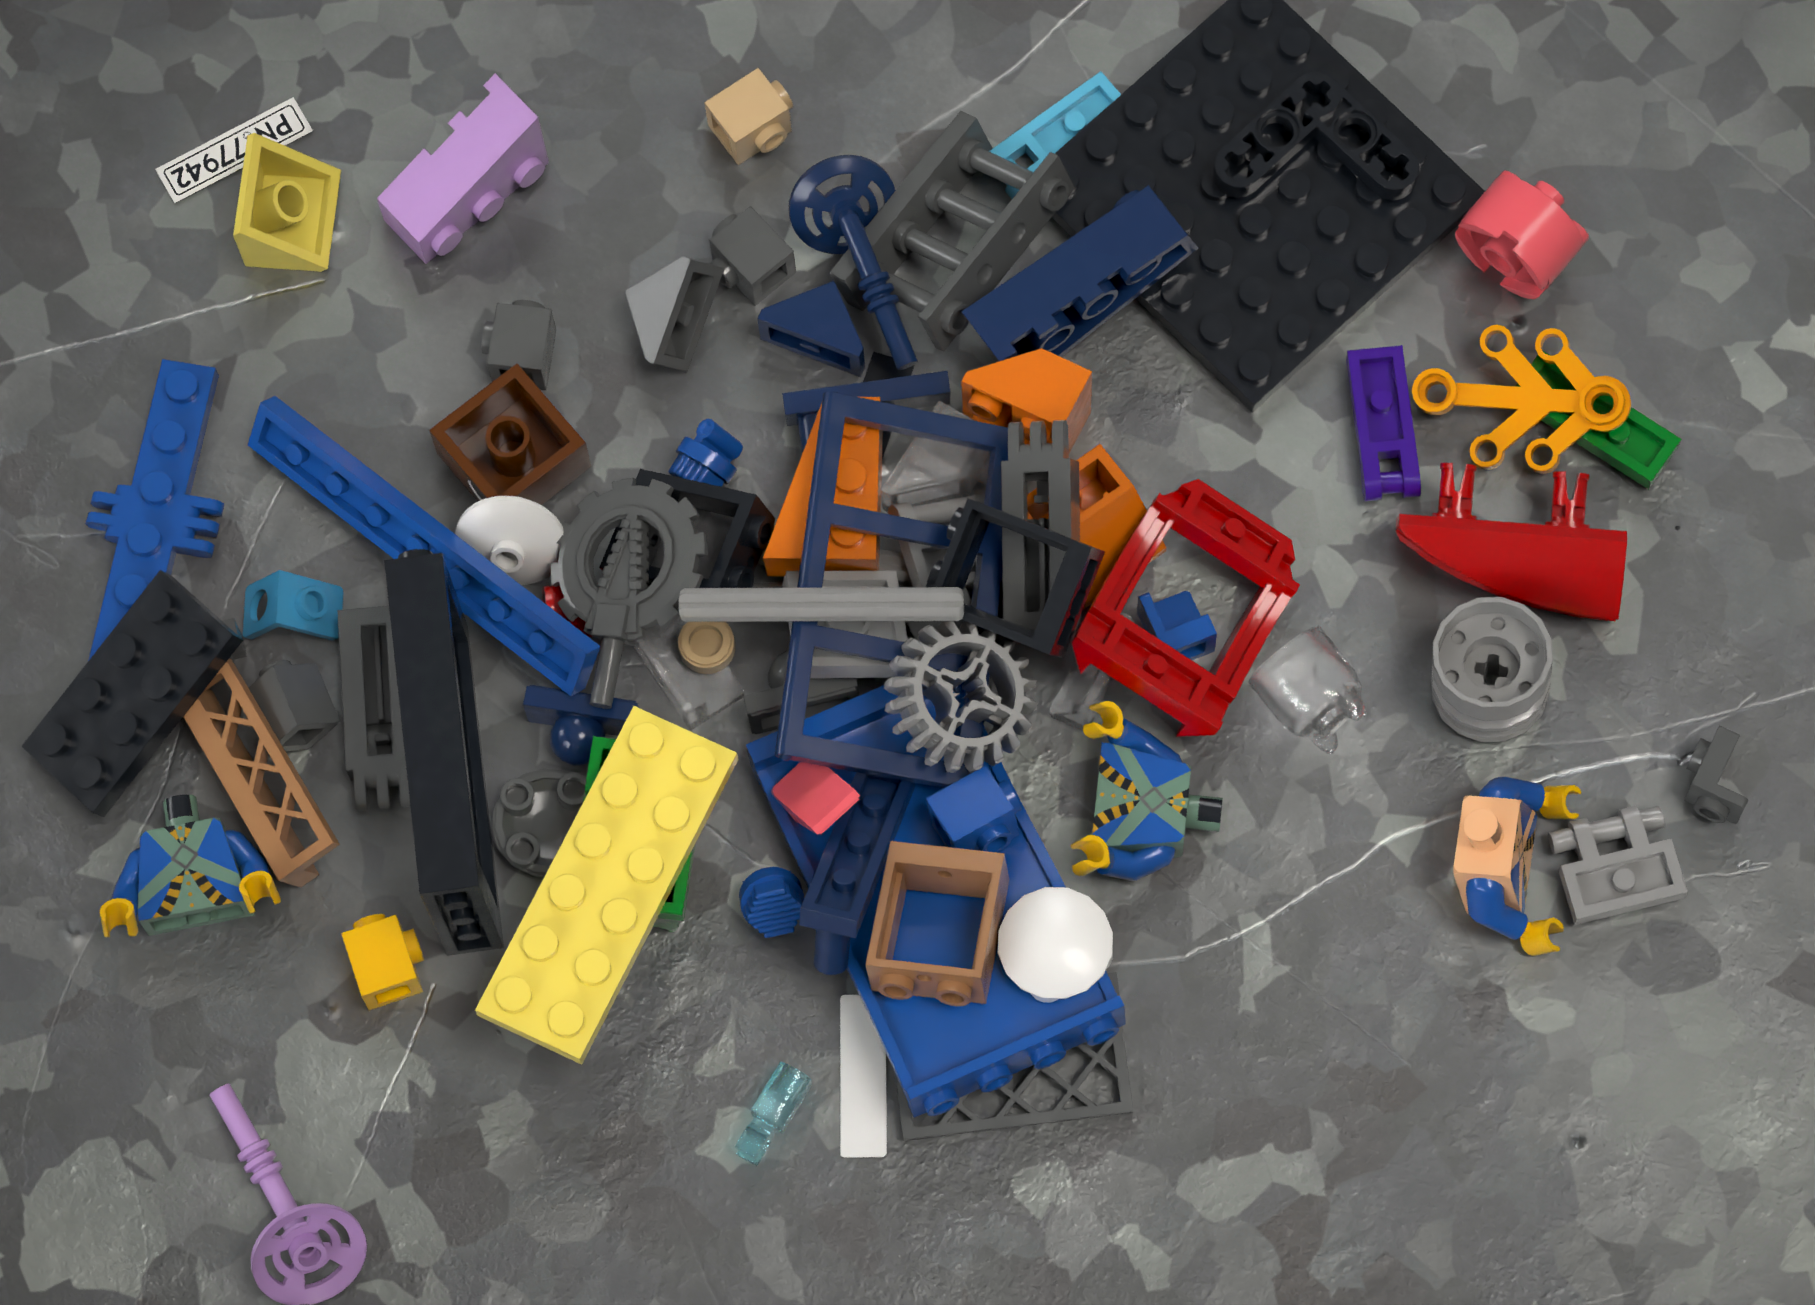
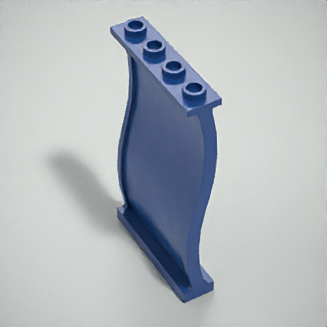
M961 684L953 689V693H960ZM884 685L804 720L803 735L919 757H925L927 751L925 747H921L914 753L906 752L908 742L913 739L912 735L908 730L899 735L892 733L893 726L900 722L902 718L900 713L890 714L885 712V705L891 700L898 698V696L885 690ZM958 694L957 696H955V698H956V700H957L958 702H959L960 694ZM923 695L926 708L935 721V706L931 700ZM984 725L982 737L988 735ZM776 731L746 744L751 768L765 793L793 858L809 888L835 822L821 835H817L797 823L772 795L773 786L800 763L793 760L785 761L774 756L778 733ZM984 761L983 767L986 766L997 784L1003 780L1008 782L1021 806V810L1015 813L1019 836L1012 839L1010 844L999 852L1005 853L1010 880L1003 912V922L1007 911L1024 895L1045 887L1066 888L1020 801L1002 763L991 766ZM829 767L851 786L856 772ZM915 783L914 792L894 841L946 847L931 824L926 802L927 797L944 788ZM884 865L857 937L850 938L847 970L886 1051L914 1118L926 1112L929 1116L945 1113L959 1103L960 1097L978 1089L982 1092L997 1090L1012 1080V1074L1032 1065L1035 1069L1049 1067L1063 1059L1066 1055V1050L1087 1042L1090 1046L1101 1044L1114 1037L1119 1032V1027L1126 1024L1124 1003L1120 995L1117 996L1106 970L1104 975L1083 993L1067 999H1058L1051 1003L1036 1000L1030 993L1021 990L1005 973L998 955V944L986 1004L970 1002L965 1006H951L940 1002L937 998L912 996L909 999L898 1000L886 997L878 991H872L865 964L885 870ZM906 890L893 960L972 969L985 898Z

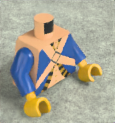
M1497 777L1490 780L1481 789L1479 796H1465L1462 803L1453 870L1465 911L1474 921L1513 940L1520 938L1521 946L1528 955L1536 956L1560 951V947L1553 945L1548 935L1563 932V924L1554 917L1528 922L1527 915L1524 914L1537 823L1536 811L1540 810V813L1546 819H1576L1579 817V814L1568 811L1566 796L1580 795L1581 790L1575 785L1546 786L1543 788L1541 784L1509 777Z

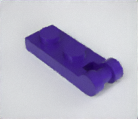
M1403 346L1348 350L1346 363L1364 501L1382 500V495L1402 493L1403 498L1420 497L1421 479ZM1398 458L1400 471L1380 472L1379 459Z

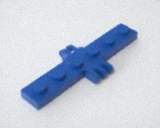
M162 359L131 486L117 485L115 494L101 491L93 492L90 504L96 508L111 512L110 514L89 512L85 524L92 529L106 531L104 538L109 542L116 543L117 546L89 660L157 573L162 570L171 575L176 553L202 558H211L213 556L215 545L209 541L194 539L195 535L217 537L220 525L215 521L199 517L200 515L221 517L224 503L219 500L192 496L190 494L219 378L215 367Z

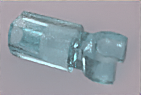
M780 1061L751 1109L752 1117H754L753 1120L746 1127L735 1146L738 1149L737 1155L758 1166L776 1132L784 1133L812 1087V1079Z

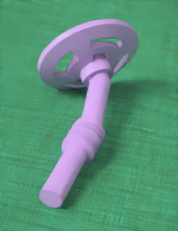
M225 1084L210 1093V1097L241 1151L237 1157L240 1162H247L244 1166L245 1172H253L250 1181L252 1184L260 1185L277 1216L263 1229L253 1246L251 1270L255 1282L266 1296L286 1305H312L334 1297L353 1282L364 1264L367 1243L362 1227L352 1214L334 1205L316 1203L297 1206L280 1174L283 1168L281 1162H273L277 1156L274 1150L267 1151L270 1146L268 1139H260L231 1085ZM331 1218L344 1226L348 1233L349 1244L341 1243L336 1228L328 1222ZM284 1229L285 1232L281 1236L275 1235L278 1230ZM320 1229L328 1233L330 1242H322L318 1233ZM282 1251H288L292 1260L291 1265L286 1264L281 1259ZM271 1255L276 1269L285 1276L283 1282L276 1280L267 1271L265 1257ZM330 1259L340 1264L327 1277L305 1285V1274L320 1269Z

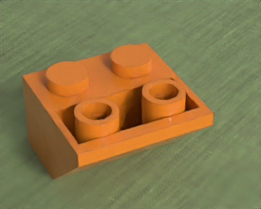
M1043 348L967 371L961 381L963 419L1008 427L1010 422H1022L1025 444H1030V424L1032 421L1045 422L1047 443H1052L1053 421L1066 420L1068 424L1070 453L1091 414L1092 371Z
M1101 444L1076 460L1079 461L1080 542L1105 551L1083 609L1093 603L1113 565L1147 511L1134 485ZM1036 488L1027 494L1028 519H1049V504L1034 503V496L1037 495ZM1163 540L1150 562L1166 552Z

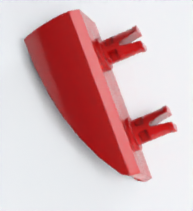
M1440 463L1441 479L1438 513H1432V516L1399 514L1396 518L1395 531L1402 543L1428 562L1466 583L1496 596L1538 609L1575 617L1614 622L1619 619L1627 551V531L1590 528V525L1585 524L1589 474L1579 473L1577 475L1572 498L1569 500L1566 471L1553 472L1554 485L1551 521L1541 525L1477 520V516L1472 515L1474 479L1477 466L1472 464L1465 465L1459 491H1456L1453 463Z

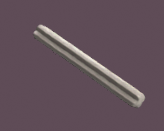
M959 587L684 588L680 591L679 615L681 620L685 622L959 621L964 615V593Z

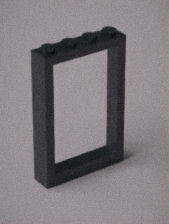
M425 549L408 550L399 554L398 559L384 560L419 893L447 956L504 948L469 630L443 554H433Z

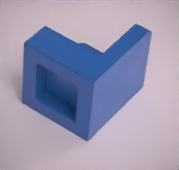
M1183 591L1155 603L1149 592L1138 596L1137 614L1144 630L1191 660L1215 652L1217 632L1209 615H1200L1190 592Z

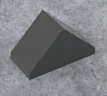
M682 256L625 291L645 360L653 364L688 372L724 268Z

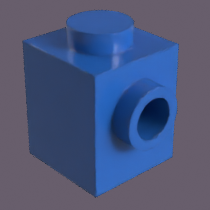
M986 766L926 798L931 824L946 847L999 853L1010 844L1012 839L1019 836L1015 813L1021 810L1020 803L1008 782L1003 780L997 784Z

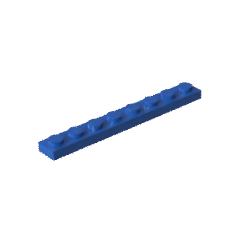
M273 396L260 402L248 442L250 448L393 559H398L399 554L414 549L429 550L433 554L442 553L462 612L568 695L573 696L586 688L601 647L278 397Z

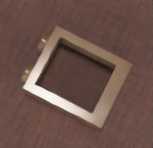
M890 841L865 964L872 991H878L886 997L898 1000L909 999L912 996L937 998L940 1002L951 1006H965L970 1002L987 1003L998 944V930L1002 923L1010 881L1005 853ZM906 890L985 898L972 969L893 960Z

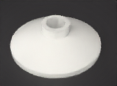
M494 496L480 500L468 507L457 523L455 534L520 585H528L551 576V563L558 562L561 545L556 542L563 535V526L552 512L534 501L516 496Z

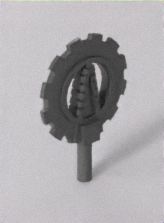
M626 478L613 481V490L600 496L598 492L593 491L577 504L581 511L572 523H563V535L556 542L561 545L558 562L551 563V582L554 587L560 586L564 596L558 604L570 621L573 622L577 617H580L586 622L583 631L601 640L589 703L597 708H612L623 646H635L636 640L646 638L645 630L659 624L660 628L664 629L680 616L677 609L679 607L680 591L684 588H699L704 577L697 573L700 557L708 556L706 533H698L694 521L700 515L689 499L684 497L678 502L671 497L674 488L655 479L651 480L649 487L636 485L635 478ZM648 524H651L659 531L664 544V562L659 575L650 586L646 585L649 582V574L647 573L649 570V562L647 561L649 558V549H647L649 546V537H647L649 534ZM620 526L622 529L617 532L615 537L617 542L613 543L611 548L612 554H609L606 561L608 566H604L602 571L604 576L597 583L594 576V556L598 546L610 530Z

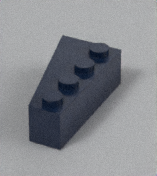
M1148 185L1141 191L1134 190L1123 196L1114 205L1113 210L964 309L962 313L999 361L1041 348L1062 357L1195 252L1198 247Z

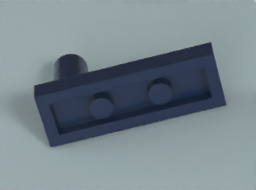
M948 371L782 393L787 426L798 425L802 453L820 409L823 393L835 391L855 397H880L881 402L914 409L950 404L951 396Z

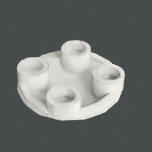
M1045 887L1024 895L1007 911L998 930V955L1005 973L1021 990L1030 993L1038 1001L1051 1003L1058 999H1067L1087 991L1104 975L1105 970L1113 960V932L1105 912L1089 896L1070 888Z

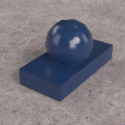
M536 685L527 686L523 707L528 722L552 725L550 745L554 754L562 761L573 766L589 763L593 736L604 738L605 734L618 736L633 706L639 708L636 701L619 698L613 699L611 709L597 708L589 704L591 694L579 692L570 696L562 689Z

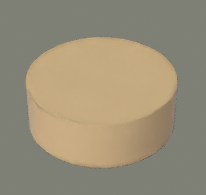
M687 622L680 631L678 637L680 655L685 665L691 670L700 674H713L723 670L732 661L735 653V641L733 632L726 622Z

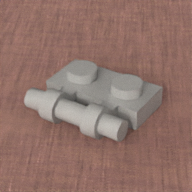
M1635 805L1619 809L1618 816L1589 822L1587 818L1569 821L1568 828L1548 832V840L1553 854L1574 850L1579 859L1577 862L1561 865L1559 869V875L1574 925L1686 897L1688 890L1672 838L1651 844L1648 841L1646 832L1665 827L1660 806L1638 810ZM1624 838L1628 845L1626 850L1600 856L1596 844Z

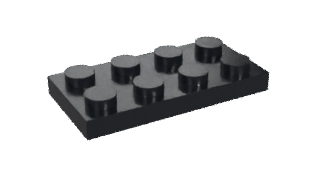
M160 570L22 747L92 813L105 817L243 642V639L174 577Z

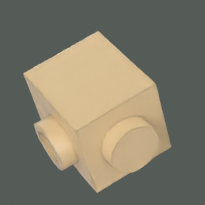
M759 68L704 102L708 126L738 165L760 151L767 153L774 150L783 143L787 134L792 131L789 110L793 108V103L788 93L777 80L770 83Z

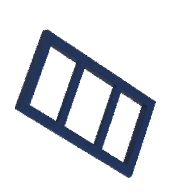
M835 391L823 393L797 588H822L830 526L948 549L951 540L947 539L948 526L834 503L844 422L990 452L984 504L1001 511V461H1008V427L850 396ZM990 522L977 553L971 606L997 616L1003 573L1002 526ZM818 621L792 622L775 757L785 761L793 760L939 788H945L971 774L964 763L958 771L950 773L946 771L944 761L941 760L935 765L929 766L925 765V757L803 735L814 648L890 663L896 656H905L901 649V645L904 642L817 625ZM977 626L978 635H980L984 628ZM955 653L940 654L934 656L928 663V666L937 671L945 668L957 672L958 668L966 663L968 657ZM988 671L986 674L987 685H989L990 673ZM964 682L961 683L960 705L958 709L970 702L969 698H963L967 695V692L962 689ZM965 719L964 723L956 728L955 735L964 738L982 737L984 720L978 723L974 720Z

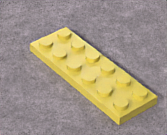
M633 706L475 1009L477 1016L581 1065L583 1064L739 760L737 752Z

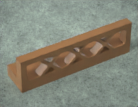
M229 658L183 717L278 881L303 887L319 875L313 863L340 844L232 659ZM225 678L232 690L227 715L213 691L209 690L210 687ZM242 709L248 719L240 718ZM238 725L253 727L259 737L254 761L236 732ZM268 755H270L275 766L267 764ZM265 771L281 774L286 783L281 808L263 779ZM295 802L298 803L302 812L294 811ZM292 817L308 820L319 840L304 849L290 825Z

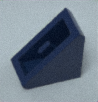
M834 281L761 309L757 318L760 340L862 377L865 370L864 347Z

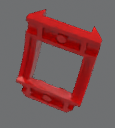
M1200 479L1182 484L1172 493L1166 495L1159 493L1113 565L1071 642L1080 674L1092 664L1177 719L1182 725L1176 737L1215 735L1220 730L1223 724L1222 719L1230 703L1235 699L1259 651L1288 602L1300 586L1299 583L1293 580L1290 565L1295 561L1292 540ZM1170 528L1260 586L1221 649L1210 671H1207L1120 614L1145 568Z

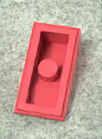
M804 762L798 763L772 788V795L792 818L817 835L825 832L860 800L858 798L860 795L829 767Z

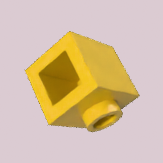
M384 914L369 915L356 921L353 924L352 930L341 933L361 996L368 1010L423 992L415 967L416 963L425 961L414 928L403 931L396 915L387 918Z

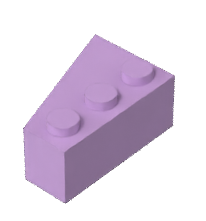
M496 73L483 85L490 94L468 117L459 111L448 122L455 131L432 155L426 149H423L377 198L384 221L425 264L436 255L443 256L451 252L461 241L464 232L476 222H484L492 218L503 206L505 198L519 187L526 188L532 185L544 172L545 165L549 163L538 116Z

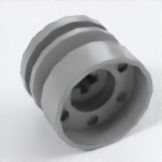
M1504 597L1476 598L1457 606L1440 623L1433 641L1432 701L1441 719L1459 735L1479 742H1504L1526 733L1541 718L1550 694V677L1553 664L1552 639L1542 619L1524 604ZM1487 675L1498 676L1495 685L1489 686L1484 684Z

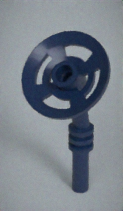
M839 155L827 158L809 168L796 182L789 199V218L792 227L806 245L817 251L828 254H845L848 249L850 250L861 281L858 283L859 290H866L862 297L865 302H870L867 310L869 313H875L897 370L907 369L917 364L918 360L896 308V304L899 302L898 295H891L895 290L894 285L886 283L890 279L889 273L882 272L865 231V227L879 212L875 195L868 187L870 182L876 183L882 191L884 204L896 191L888 173L879 164L868 158L856 155ZM851 174L850 185L838 186L825 195L816 189L818 185L831 177ZM862 195L869 203V211L863 212L859 202ZM805 207L812 208L813 220L821 232L818 236L813 234L806 224ZM822 211L829 213L833 223L830 227L823 222ZM844 236L846 242L838 243L840 237Z

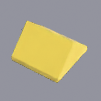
M256 133L247 135L233 233L245 266L318 272L328 269L341 175L340 169Z

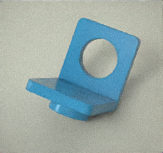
M278 570L247 586L245 591L243 637L252 640L277 627H282L332 641L339 638L337 610L343 609V589L334 584ZM264 593H267V607L264 615L258 621V604Z

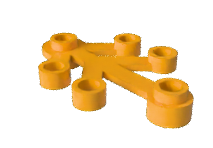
M1502 325L1487 327L1480 336V347L1488 358L1499 361L1520 387L1456 383L1448 372L1439 368H1431L1421 372L1414 380L1412 386V395L1415 403L1422 411L1430 415L1446 414L1454 406L1517 410L1489 435H1480L1471 443L1470 457L1479 468L1484 470H1492L1500 466L1504 460L1505 451L1551 412L1572 413V415L1547 439H1535L1527 446L1525 451L1526 462L1533 471L1540 474L1554 471L1560 463V455L1589 430L1599 432L1615 430L1627 420L1631 411V397L1625 385L1610 376L1594 377L1572 352L1566 335L1556 328L1543 330L1536 338L1535 349L1544 362L1556 364L1576 390L1552 389L1515 347L1514 337ZM1497 333L1505 335L1507 337V345L1502 351L1493 352L1488 349L1487 342L1492 335ZM1550 337H1558L1563 343L1561 351L1552 356L1545 354L1542 349L1545 340ZM1437 384L1445 386L1447 395L1442 402L1432 403L1428 401L1427 393L1432 386ZM1602 395L1610 396L1614 400L1612 410L1606 414H1598L1593 409L1594 401ZM1484 443H1493L1497 447L1495 458L1488 462L1479 460L1477 456L1479 447ZM1539 447H1549L1553 451L1552 460L1542 466L1533 462L1534 451Z

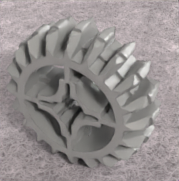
M942 621L939 624L938 631L931 625L925 626L918 632L919 640L909 638L901 645L905 656H896L890 662L889 667L898 676L886 680L884 689L889 693L897 695L898 698L891 700L885 705V712L890 714L900 713L902 718L900 722L893 726L892 733L899 735L908 730L913 739L908 742L906 752L914 753L921 747H925L927 749L925 765L933 766L944 757L946 771L950 773L958 771L963 763L970 773L981 769L984 761L991 766L999 764L1004 760L1003 751L1010 754L1016 751L1021 745L1017 735L1027 734L1033 725L1024 715L1034 712L1037 709L1038 702L1024 696V693L1035 688L1037 680L1030 677L1022 678L1020 671L1029 664V658L1020 657L1014 661L1009 655V652L1014 649V640L1007 639L998 645L995 642L997 633L984 629L978 635L977 625L964 621L959 629L954 621ZM955 653L968 657L966 663L958 668L957 672L945 668L937 671L928 666L930 660L940 654ZM987 671L995 683L998 695L993 693L987 685ZM964 682L962 689L967 692V695L963 698H969L970 702L958 709L960 703L956 700L955 696L960 693H953V689ZM923 695L931 700L935 706V721L926 708ZM965 719L974 720L978 723L984 720L994 725L989 734L984 737L964 738L954 735L956 728L962 725Z

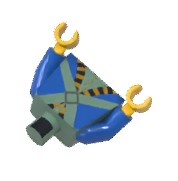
M1104 701L1089 706L1091 711H1096L1100 714L1103 723L1100 725L1092 722L1083 725L1084 734L1092 739L1107 736L1110 743L1102 742L1092 835H1087L1071 844L1072 849L1082 850L1088 860H1082L1072 865V871L1077 876H1085L1097 870L1102 875L1137 881L1168 866L1173 858L1183 855L1185 828L1219 832L1223 798L1189 795L1191 766L1182 763L1179 754L1151 733L1123 718L1121 709L1114 702Z
M176 795L163 801L166 827L147 830L141 833L140 848L135 849L129 854L114 887L111 900L105 902L99 911L104 937H110V931L118 925L127 926L129 937L136 936L138 934L137 913L140 924L148 936L255 916L254 904L259 899L271 897L276 905L281 902V898L270 875L266 858L241 832L226 830L220 818L200 820L196 797L194 795Z

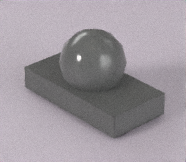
M789 650L779 654L771 664L768 672V682L771 689L743 696L752 734L778 729ZM810 678L805 719L859 696L856 678Z

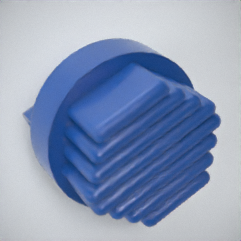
M705 419L698 425L696 430L697 436L694 440L689 437L683 438L676 449L678 456L668 472L672 476L722 487L724 483L729 484L735 475L737 468L731 464V461L740 456L743 445L712 419Z
M766 867L753 872L745 881H742L739 902L742 914L748 924L753 926L754 929H758L759 933H763L765 938L793 933L795 930L794 926H797V920L800 919V908L804 901V893L799 879L791 870L788 871L779 867Z

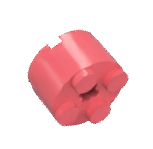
M1506 170L1493 181L1458 224L1459 228L1455 231V238L1459 246L1475 266L1483 273L1490 266L1494 267L1506 276L1499 285L1513 294L1527 299H1537L1548 289L1588 241L1589 235L1579 223L1572 220L1561 208L1564 198L1553 186L1544 181H1538L1533 186Z

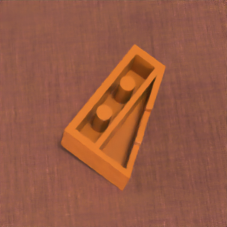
M860 397L881 402L880 397ZM822 403L763 556L767 576L785 577L786 571L800 570ZM844 422L834 496L835 504L881 513L883 430ZM830 526L824 571L879 570L880 536Z

